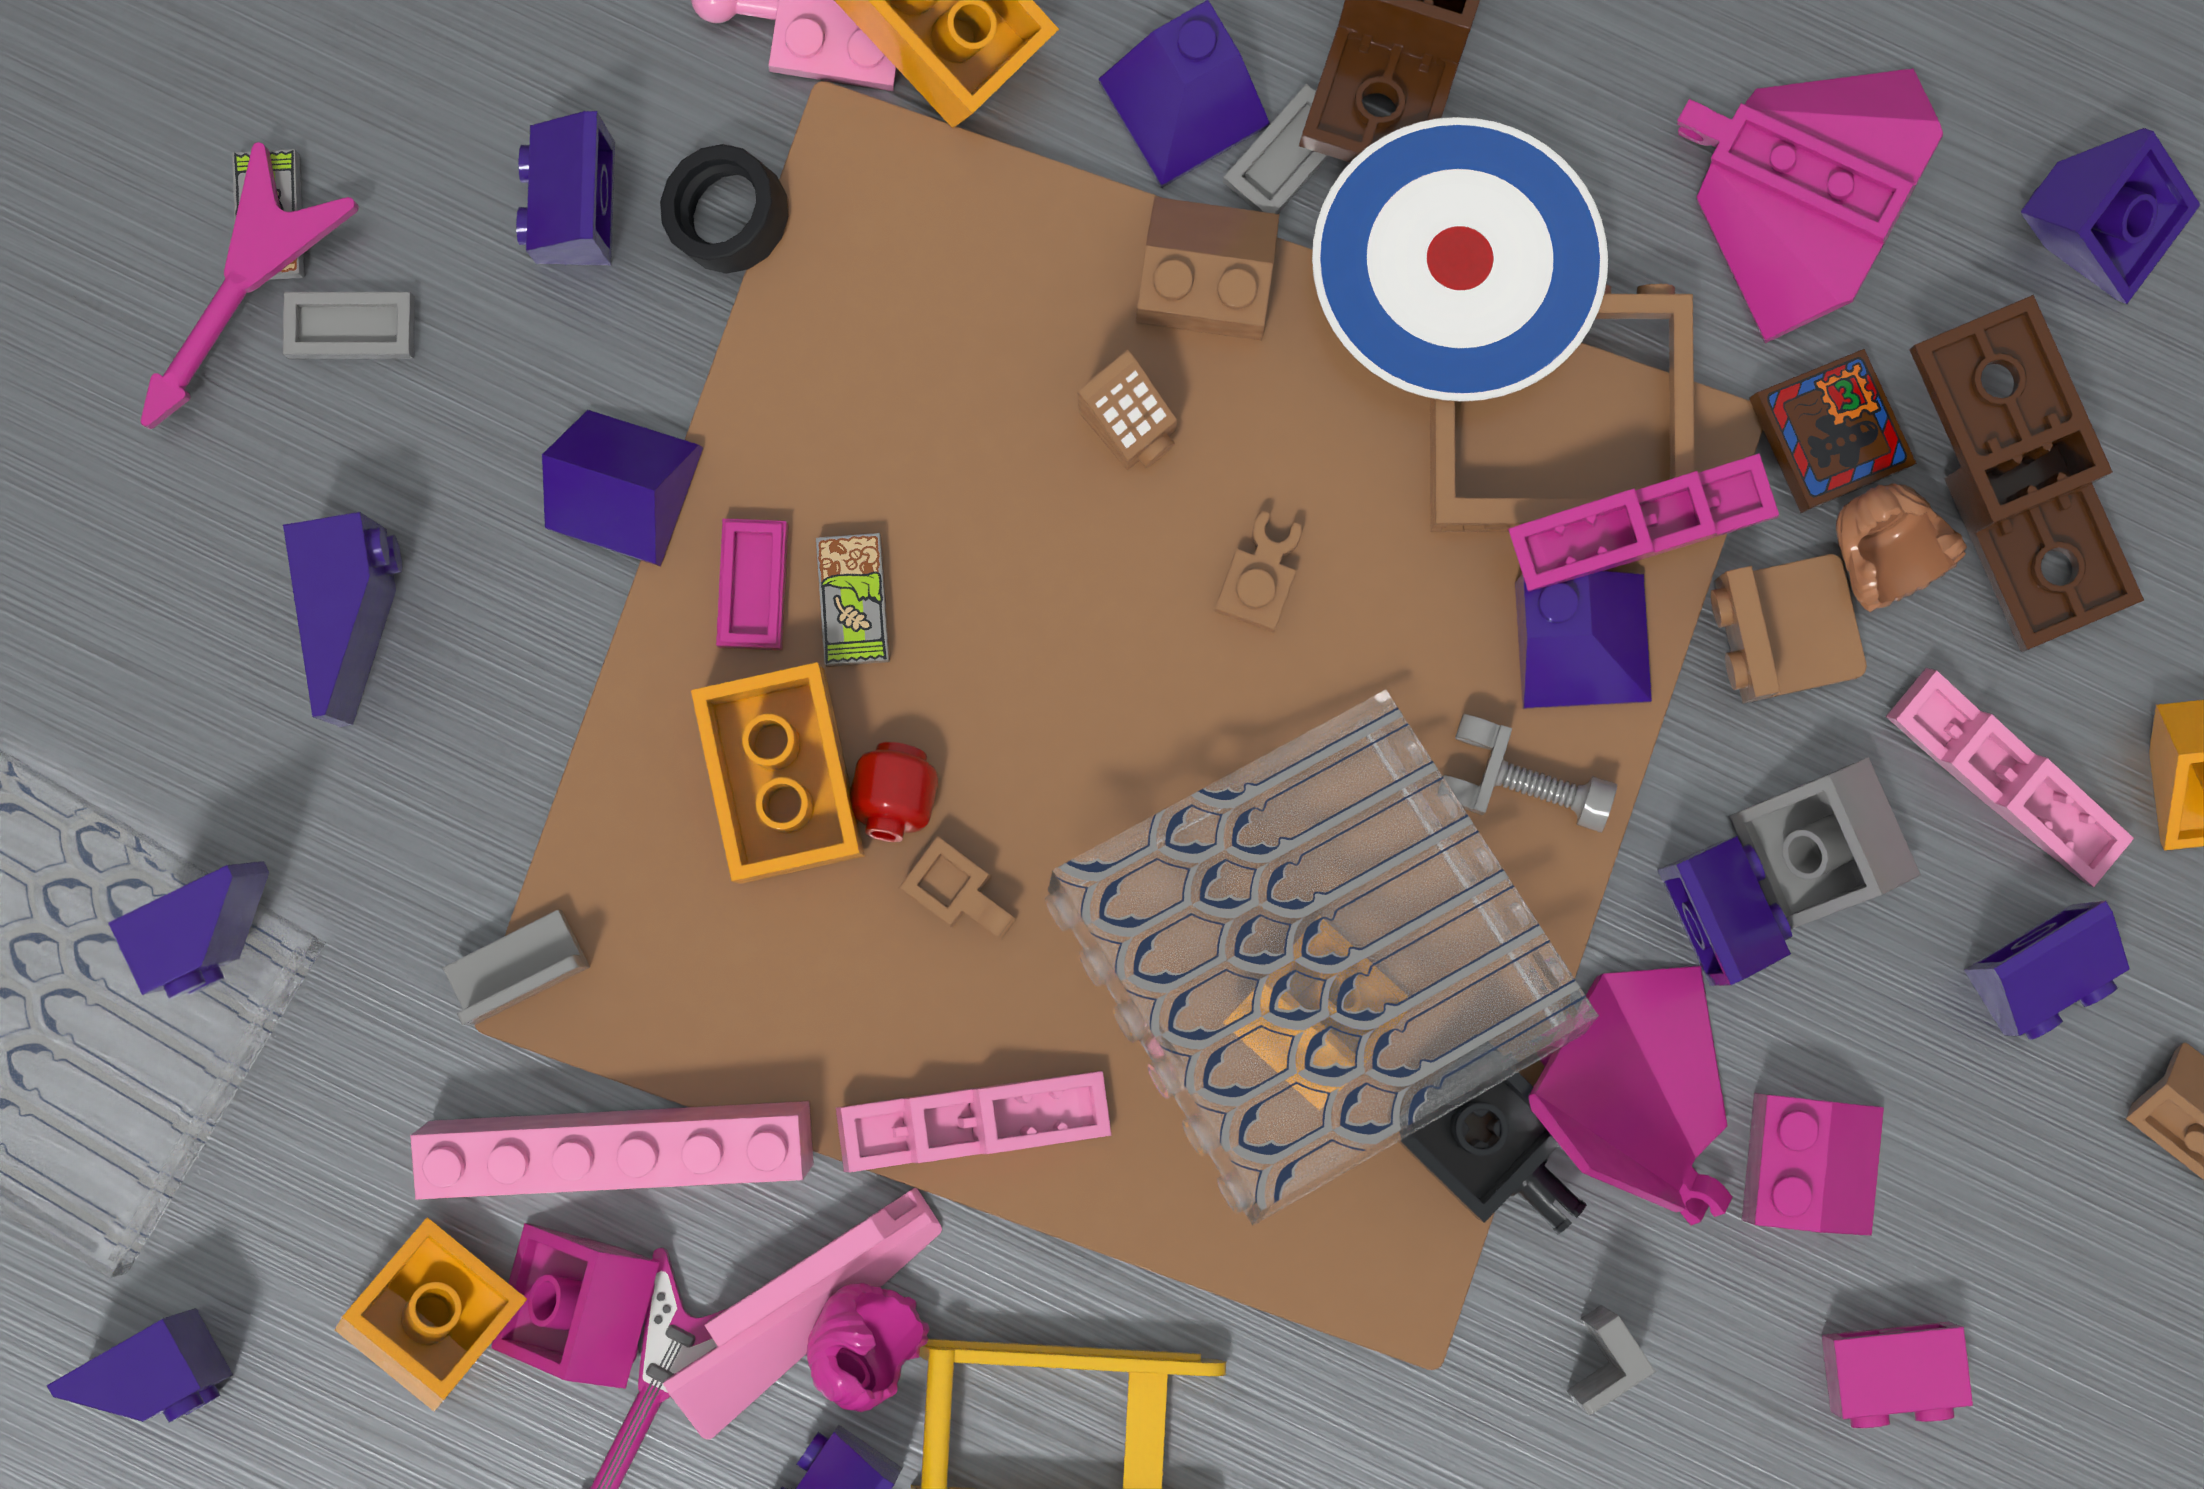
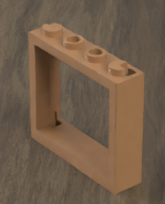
M1669 284L1641 285L1637 287V294H1611V286L1606 285L1601 306L1595 319H1669L1670 479L1694 472L1693 294H1675V286ZM1430 398L1431 532H1509V528L1602 499L1455 498V401Z

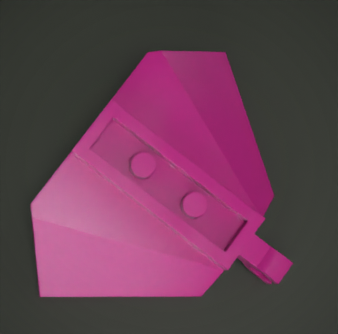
M1914 68L1757 88L1745 104H1740L1732 119L1691 99L1688 100L1677 120V124L1680 126L1678 130L1679 136L1700 145L1716 147L1711 157L1710 167L1697 195V203L1765 343L1854 301L1943 137V131Z
M1701 966L1603 973L1596 976L1586 994V998L1583 999L1575 1015L1562 1020L1540 1059L1545 1068L1528 1096L1531 1111L1583 1174L1676 1213L1680 1212L1691 1226L1702 1221L1708 1207H1710V1212L1714 1217L1725 1214L1733 1196L1717 1179L1709 1175L1698 1174L1692 1167L1695 1159L1728 1126Z

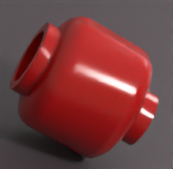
M883 742L877 745L875 751L866 752L858 759L850 791V801L855 818L866 825L865 833L868 836L881 841L900 842L903 840L904 833L921 831L928 825L938 785V774L934 766L926 761L927 755L921 749L903 743Z

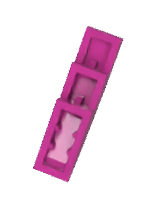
M1759 453L1699 473L1695 471L1635 490V488L1509 528L1508 530L1527 590L1530 592L1778 518L1779 512Z

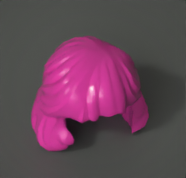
M851 1283L838 1289L825 1303L808 1337L806 1355L813 1385L817 1391H820L826 1399L834 1402L842 1409L857 1412L871 1410L874 1406L895 1395L898 1390L897 1384L901 1376L902 1365L906 1360L919 1358L920 1348L928 1342L929 1325L919 1318V1314L916 1311V1301L911 1297H903L894 1290L881 1289V1287H874L865 1283Z

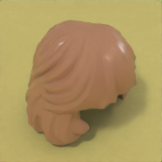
M1891 483L1890 485H1878L1875 488H1870L1866 493L1848 502L1839 512L1836 521L1838 543L1846 569L1850 574L1853 593L1861 606L1868 612H1872L1876 608L1890 606L1894 600L1899 602L1904 597L1913 595L1917 590L1925 589L1932 581L1943 577L1946 572L1955 568L1957 563L1966 555L1965 550L1967 546L1962 535L1953 530L1942 517L1935 513L1930 503L1924 497L1906 485Z

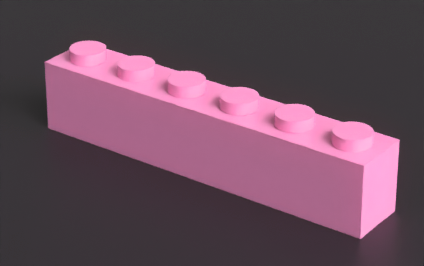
M809 1101L428 1121L410 1135L415 1200L803 1180L814 1165Z

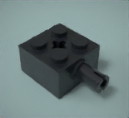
M1485 1042L1445 1065L1423 1088L1429 1085L1439 1087L1441 1079L1445 1075L1479 1057L1493 1047L1488 1042ZM1496 1050L1445 1078L1440 1089L1430 1087L1426 1094L1428 1101L1418 1108L1414 1123L1408 1126L1409 1107L1412 1099L1400 1110L1401 1130L1392 1136L1466 1209L1483 1223L1510 1196H1515L1517 1193L1553 1228L1557 1235L1568 1228L1572 1222L1554 1206L1555 1200L1571 1216L1576 1218L1586 1208L1587 1204L1572 1193L1545 1166L1548 1161L1547 1158L1559 1144L1531 1111L1528 1096L1533 1086ZM1470 1113L1479 1117L1489 1113L1492 1117L1486 1126L1492 1134L1487 1142L1476 1138L1472 1139L1469 1143L1466 1141L1465 1136L1469 1131V1127L1464 1121Z

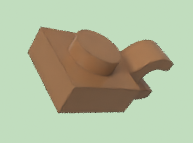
M938 836L899 887L952 928L962 914L966 913L997 938L1002 939L1016 921L1013 916L980 892L991 876Z

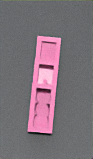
M1926 668L1887 714L1886 717L1946 771L2088 886L2095 887L2134 839L2054 763L2046 757L2033 753L1994 715L1980 711L1937 670Z
M1103 1071L836 1108L844 1172H856L909 1163H924L977 1154H992L1111 1136Z

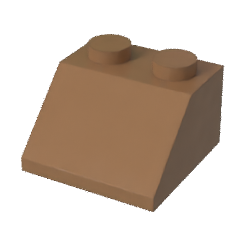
M1154 197L1141 274L1136 323L1262 341L1280 214Z

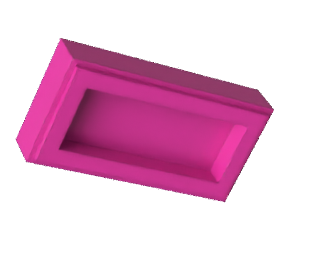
M722 518L716 646L718 648L782 650L788 540L787 521Z

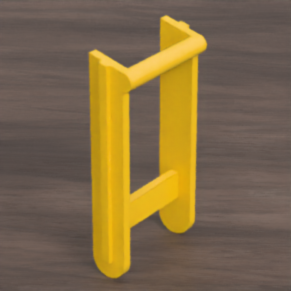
M928 1338L927 1344L920 1348L919 1354L920 1357L928 1361L921 1485H911L910 1489H976L947 1487L954 1363L1129 1372L1123 1489H1162L1168 1374L1225 1376L1226 1361L1201 1358V1353Z

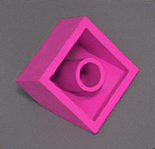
M1754 1093L1742 1221L1758 1226L1872 1236L1884 1107Z
M524 1223L508 1284L527 1298V1300L493 1340L491 1348L565 1381L626 1389L632 1364L637 1356L638 1341L648 1304L654 1293L655 1278L660 1262L621 1247Z

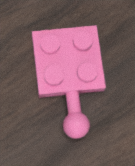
M691 0L697 15L711 23L726 22L735 14L775 20L768 65L769 72L886 91L894 90L897 68L834 0Z

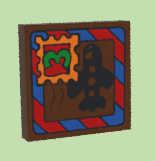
M1865 349L1761 390L1749 397L1800 513L1878 482L1917 464Z

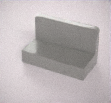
M556 910L443 967V970L463 1008L462 1011L457 1013L461 1024L477 1025L590 968L563 911Z
M1603 1305L1582 1317L1581 1321L1608 1360V1363L1567 1390L1574 1403L1588 1415L1595 1413L1656 1372L1619 1315Z

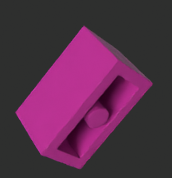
M1948 1321L1822 1334L1830 1412L1842 1419H1850L1852 1428L1887 1426L1890 1424L1889 1414L1914 1412L1915 1421L1948 1420L1955 1417L1954 1408L1973 1406L1964 1327Z

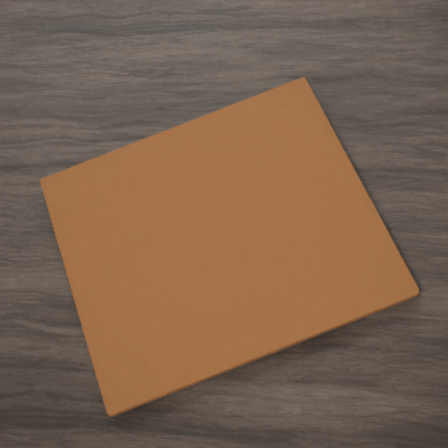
M826 81L818 82L811 90L779 178L787 194L789 216L782 239L766 259L746 270L685 437L686 441L702 446L703 450L661 567L642 560L640 561L505 933L506 936L556 910H562L590 968L475 1025V1028L484 1035L687 1107L809 1101L813 1151L842 1161L836 1115L837 1107L1103 1071L1111 1136L992 1154H977L924 1163L902 1164L869 1169L867 1171L1424 1369H1438L1445 1360L1494 1214L1485 1223L1478 1220L1392 1135L1378 1144H1364L1345 1139L1333 1130L1340 1126L1341 1110L1346 1096L1362 1084L1367 1082L1377 1088L1392 1092H1400L1409 1087L1403 1096L1400 1106L1401 1110L1440 1069L1414 1083L1412 1086H1391L1379 1082L1366 1074L1367 1071L1372 1069V1055L1364 1065L1365 1073L1350 1081L1336 1094L1331 1112L1333 1130L1275 1164L1252 1162L1240 1157L1232 1150L1225 1152L1220 1144V1129L1224 1114L1206 1110L1196 1105V1103L1206 1108L1226 1113L1235 1109L1236 1106H1224L1210 1102L1201 1097L1197 1092L1190 1095L1184 1085L1189 1057L1169 1052L1161 1046L1186 1055H1194L1202 1050L1194 1071V1087L1198 1091L1203 1088L1205 1066L1210 1055L1222 1046L1237 1039V1037L1231 1033L1205 1049L1181 1047L1169 1042L1162 1035L1155 1038L1149 1026L1154 1000L1136 996L1126 991V989L1138 995L1155 999L1167 993L1142 989L1132 984L1128 979L1120 981L1115 973V961L1120 944L1102 940L1091 933L1101 938L1121 943L1132 937L1107 933L1093 923L1086 925L1081 917V904L1085 888L1069 885L1058 878L1084 887H1090L1099 882L1093 892L1090 904L1091 921L1094 922L1099 919L1101 898L1106 887L1113 881L1155 858L1186 868H1192L1199 864L1191 885L1192 904L1200 901L1201 883L1207 870L1224 859L1255 869L1268 863L1259 880V905L1236 918H1222L1206 914L1191 905L1134 936L1128 946L1124 961L1125 976L1128 978L1134 974V960L1140 943L1148 936L1190 913L1224 924L1233 920L1225 944L1227 960L1234 956L1236 937L1241 926L1259 914L1289 924L1302 919L1294 935V944L1306 931L1307 927L1318 917L1332 919L1337 908L1478 830L1477 834L1338 910L1333 921L1323 919L1326 924L1352 947L1362 948L1503 869L1509 878L1365 958L1372 965L1514 885L1515 887L1374 965L1382 975L1407 997L1538 923L1543 929V934L1408 1010L1395 1029L1403 1031L1407 1020L1550 940L1549 943L1408 1022L1403 1033L1394 1030L1391 1035L1392 1045L1388 1046L1381 1053L1379 1065L1385 1068H1396L1405 1064L1412 1069L1419 1068L1421 1059L1434 1060L1467 1041L1473 1035L1481 1033L1575 979L1727 534L1604 570L1608 572L1644 574L1651 702L1522 709L1515 582L1522 575V571L1510 533L1431 532L1430 398L1405 391L1383 380L1361 364L1342 344L1330 326L1317 295L1313 276V249L1277 237L1262 341L1136 323L1137 302L1154 197L1159 196L957 126L952 128L943 121ZM1581 343L1569 358L1553 372L1522 390L1486 400L1455 401V498H1605L1635 488V490L1670 480L1669 373ZM1127 350L1137 360L1177 419L1176 431L1170 435L1171 439L1175 442L1174 446L1151 466L1146 468L1139 461L1129 470L1122 465L1080 415L1077 394L1078 390ZM1694 382V472L1698 471L1699 473L1754 455L1763 428L1751 402ZM1262 511L1270 513L1265 533L1273 542L1286 540L1294 522L1301 524L1302 527L1301 538L1297 547L1289 555L1282 557L1280 561L1281 565L1297 570L1274 633L1214 611L1236 549L1255 554L1257 547L1253 541L1252 530L1256 518ZM722 518L787 521L788 523L782 650L718 648L716 646ZM880 533L890 662L826 667L824 663L816 538ZM819 662L825 669L850 789L858 759L866 752L875 751L879 743L896 742L914 746L926 753V761L934 766L938 774V785L930 821L921 831L904 833L903 840L900 842H887L868 836L865 833L866 825L857 820L865 854L864 857L742 884L732 882L691 690ZM1397 707L1403 715L1379 730L1236 806L1235 809L1212 807L1191 796L1203 788L1210 791H1220L1230 787L1233 791H1244L1245 783L1257 784ZM1463 714L1512 728L1503 757L1508 762V766L1512 763L1514 767L1518 765L1521 769L1523 767L1526 768L1527 771L1531 769L1533 773L1537 771L1539 775L1541 773L1545 774V777L1549 775L1551 780L1554 777L1557 778V781L1562 779L1564 783L1568 781L1570 785L1572 783L1576 784V787L1587 784L1592 776L1617 784L1615 798L1602 833L1577 825V815L1570 807L1565 808L1564 804L1559 806L1558 802L1553 804L1552 800L1546 802V798L1540 800V796L1534 798V795L1522 794L1521 790L1515 792V788L1509 790V786L1503 788V784L1493 788L1484 815L1458 808L1436 800L1441 784L1440 780L1302 856L1298 866L1289 863L1285 869L1286 878L1282 879L1275 886L1273 897L1284 901L1299 896L1302 900L1312 901L1314 892L1326 893L1467 814L1473 824L1314 911L1305 918L1282 917L1260 906V904L1267 901L1268 881L1272 872L1277 867L1287 862L1297 864L1300 855L1442 776H1451L1480 786L1491 750L1476 747L1455 739ZM1407 723L1409 724L1408 726L1268 801L1264 811L1254 809L1250 815L1252 823L1245 826L1240 832L1239 843L1251 846L1264 841L1269 846H1277L1280 837L1292 838L1431 761L1438 768V770L1270 861V863L1248 862L1231 855L1226 850L1201 863H1189L1172 859L1156 850L1101 881L1078 879L1058 868L1072 859L1078 862H1090L1099 858L1103 862H1116L1148 845V835L1153 816L1165 809L1156 834L1157 848L1160 849L1165 846L1167 827L1173 815L1191 804L1203 810L1224 814L1233 809L1227 818L1224 829V848L1227 849L1232 846L1233 828L1237 818L1243 812L1253 807L1262 810L1267 799ZM1191 807L1186 815L1187 823L1177 829L1174 841L1186 844L1197 839L1201 843H1215L1216 828L1220 816ZM937 836L991 876L980 892L1016 919L1002 939L997 938L966 913L962 914L952 928L899 888ZM1157 860L1127 876L1121 883L1120 894L1109 903L1107 915L1121 918L1134 914L1137 917L1147 918L1182 900L1183 886L1188 870L1170 866ZM1226 861L1220 871L1221 878L1210 886L1208 896L1221 899L1232 894L1236 898H1250V885L1255 870L1242 868ZM1191 915L1162 931L1155 939V950L1145 956L1141 964V970L1151 974L1159 973L1166 969L1172 973H1185L1217 955V944L1222 925L1207 922ZM1261 916L1255 925L1256 933L1245 941L1243 952L1257 954L1267 950L1273 954L1284 953L1289 925L1273 922ZM1226 960L1170 991L1165 997L1160 1010V1033L1163 1034L1168 1031L1169 1014L1174 1000L1188 989L1224 969L1255 979H1262L1266 974L1242 970ZM1228 971L1207 981L1193 990L1189 997V1006L1183 1009L1176 1019V1027L1183 1030L1195 1029L1201 1025L1210 1030L1225 1027L1223 1025L1224 1021L1256 986L1257 981L1239 977ZM1569 995L1487 1042L1494 1048L1564 1008ZM1564 1010L1495 1049L1533 1087L1545 1068L1540 1059L1559 1027ZM1238 1040L1226 1049L1224 1063L1219 1065L1212 1073L1211 1084L1226 1087L1237 1082L1241 1086L1251 1087L1260 1084L1276 1073ZM1285 1081L1238 1106L1229 1130L1231 1149L1239 1145L1240 1124L1247 1110L1288 1087L1289 1085ZM1366 1085L1361 1093L1362 1102L1351 1110L1349 1121L1362 1124L1373 1119L1377 1123H1389L1391 1121L1395 1094ZM1289 1088L1262 1105L1259 1111L1260 1120L1248 1129L1246 1141L1252 1144H1263L1270 1140L1279 1144L1292 1143L1323 1125L1324 1107L1318 1112L1296 1091ZM1471 1113L1467 1116L1464 1122L1469 1127V1131L1465 1136L1468 1143L1474 1138L1484 1142L1491 1138L1492 1134L1486 1127L1492 1119L1489 1113L1482 1117ZM1331 1139L1347 1146L1365 1150L1351 1149L1333 1141L1298 1162L1295 1168V1178L1285 1185L1282 1191V1199L1274 1203L1276 1181L1280 1171L1287 1164ZM1231 1160L1242 1166L1258 1170H1264L1273 1165L1265 1186L1267 1208L1261 1211L1255 1201L1256 1185L1260 1172L1240 1167L1232 1163Z

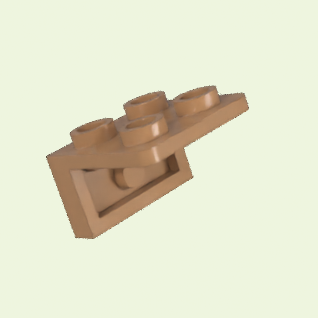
M1828 554L1753 571L1752 566L1726 571L1714 580L1716 589L1711 590L1712 610L1718 627H1725L1730 652L1725 654L1726 670L1733 690H1740L1743 704L1854 680L1865 673L1867 665L1844 566L1838 556Z

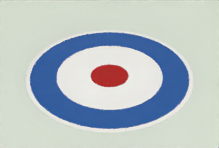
M1452 117L1418 122L1400 128L1368 146L1351 161L1331 187L1322 205L1313 239L1312 264L1317 295L1330 326L1346 349L1367 369L1388 383L1417 395L1446 401H1478L1501 397L1538 382L1558 368L1576 350L1589 332L1601 306L1607 281L1608 251L1602 219L1596 204L1577 173L1561 156L1541 141L1516 128L1483 119Z

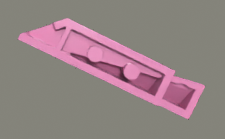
M918 1188L911 1189L704 1325L717 1347L663 1382L669 1395L702 1438L712 1439L806 1355L808 1337L825 1303L838 1289L851 1283H865L874 1287L883 1286L941 1233L942 1227Z

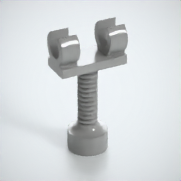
M1463 714L1455 739L1476 747L1491 750L1480 786L1444 775L1436 800L1484 815L1493 788L1503 784V788L1509 786V790L1515 788V792L1521 790L1522 794L1534 795V798L1540 796V800L1546 798V802L1552 800L1553 804L1557 802L1559 806L1564 804L1565 808L1570 807L1576 813L1577 825L1602 833L1615 798L1616 783L1592 776L1587 784L1576 787L1574 783L1570 785L1568 781L1564 783L1562 779L1557 781L1555 777L1551 780L1549 775L1545 777V774L1541 773L1539 775L1537 771L1533 773L1531 769L1527 771L1526 768L1523 767L1521 769L1518 765L1514 767L1512 763L1508 766V762L1503 757L1512 728Z

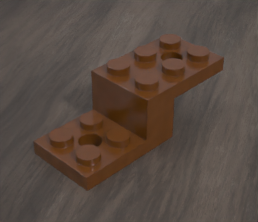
M1345 0L1299 147L1351 163L1368 146L1400 128L1418 122L1442 118L1480 0ZM1373 93L1383 94L1393 101L1396 111L1385 117L1374 116L1364 108L1362 99Z
M2034 295L1909 349L1961 465V468L1945 477L1944 480L2020 651L2029 650L2144 601L2093 486L2094 482L2113 473ZM1998 364L2009 370L2014 381L2013 390L2009 397H1993L1983 388L1981 376L1982 371L1987 365ZM2048 551H2058L2069 558L2072 564V576L2066 585H2054L2043 576L2041 562Z

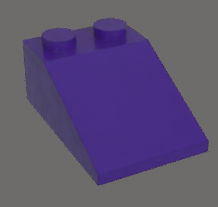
M361 512L283 525L312 717L339 727L354 724L395 596L394 574L402 572V558L396 536H387L386 528Z

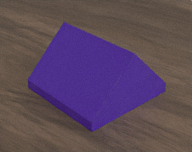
M587 410L542 454L545 528L661 567L703 447L683 439Z

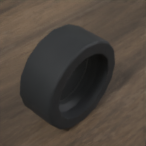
M725 144L700 148L681 160L668 177L660 200L662 225L671 243L705 269L726 274L748 270L766 259L782 239L789 217L787 194L777 175L745 149ZM733 175L745 177L752 183L756 194V204L751 219L740 233L729 240L714 244L705 242L697 235L694 229L693 216L698 200L710 185L723 177Z

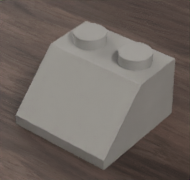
M1869 757L1730 815L1742 845L1750 844L1761 861L1766 878L1759 881V884L1768 904L1777 903L1780 906L1791 929L1883 895L1921 875Z

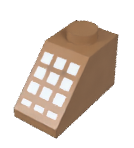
M1128 350L1077 391L1080 415L1127 470L1139 461L1146 468L1151 466L1174 446L1175 442L1171 439L1170 435L1176 431L1177 419L1137 360Z

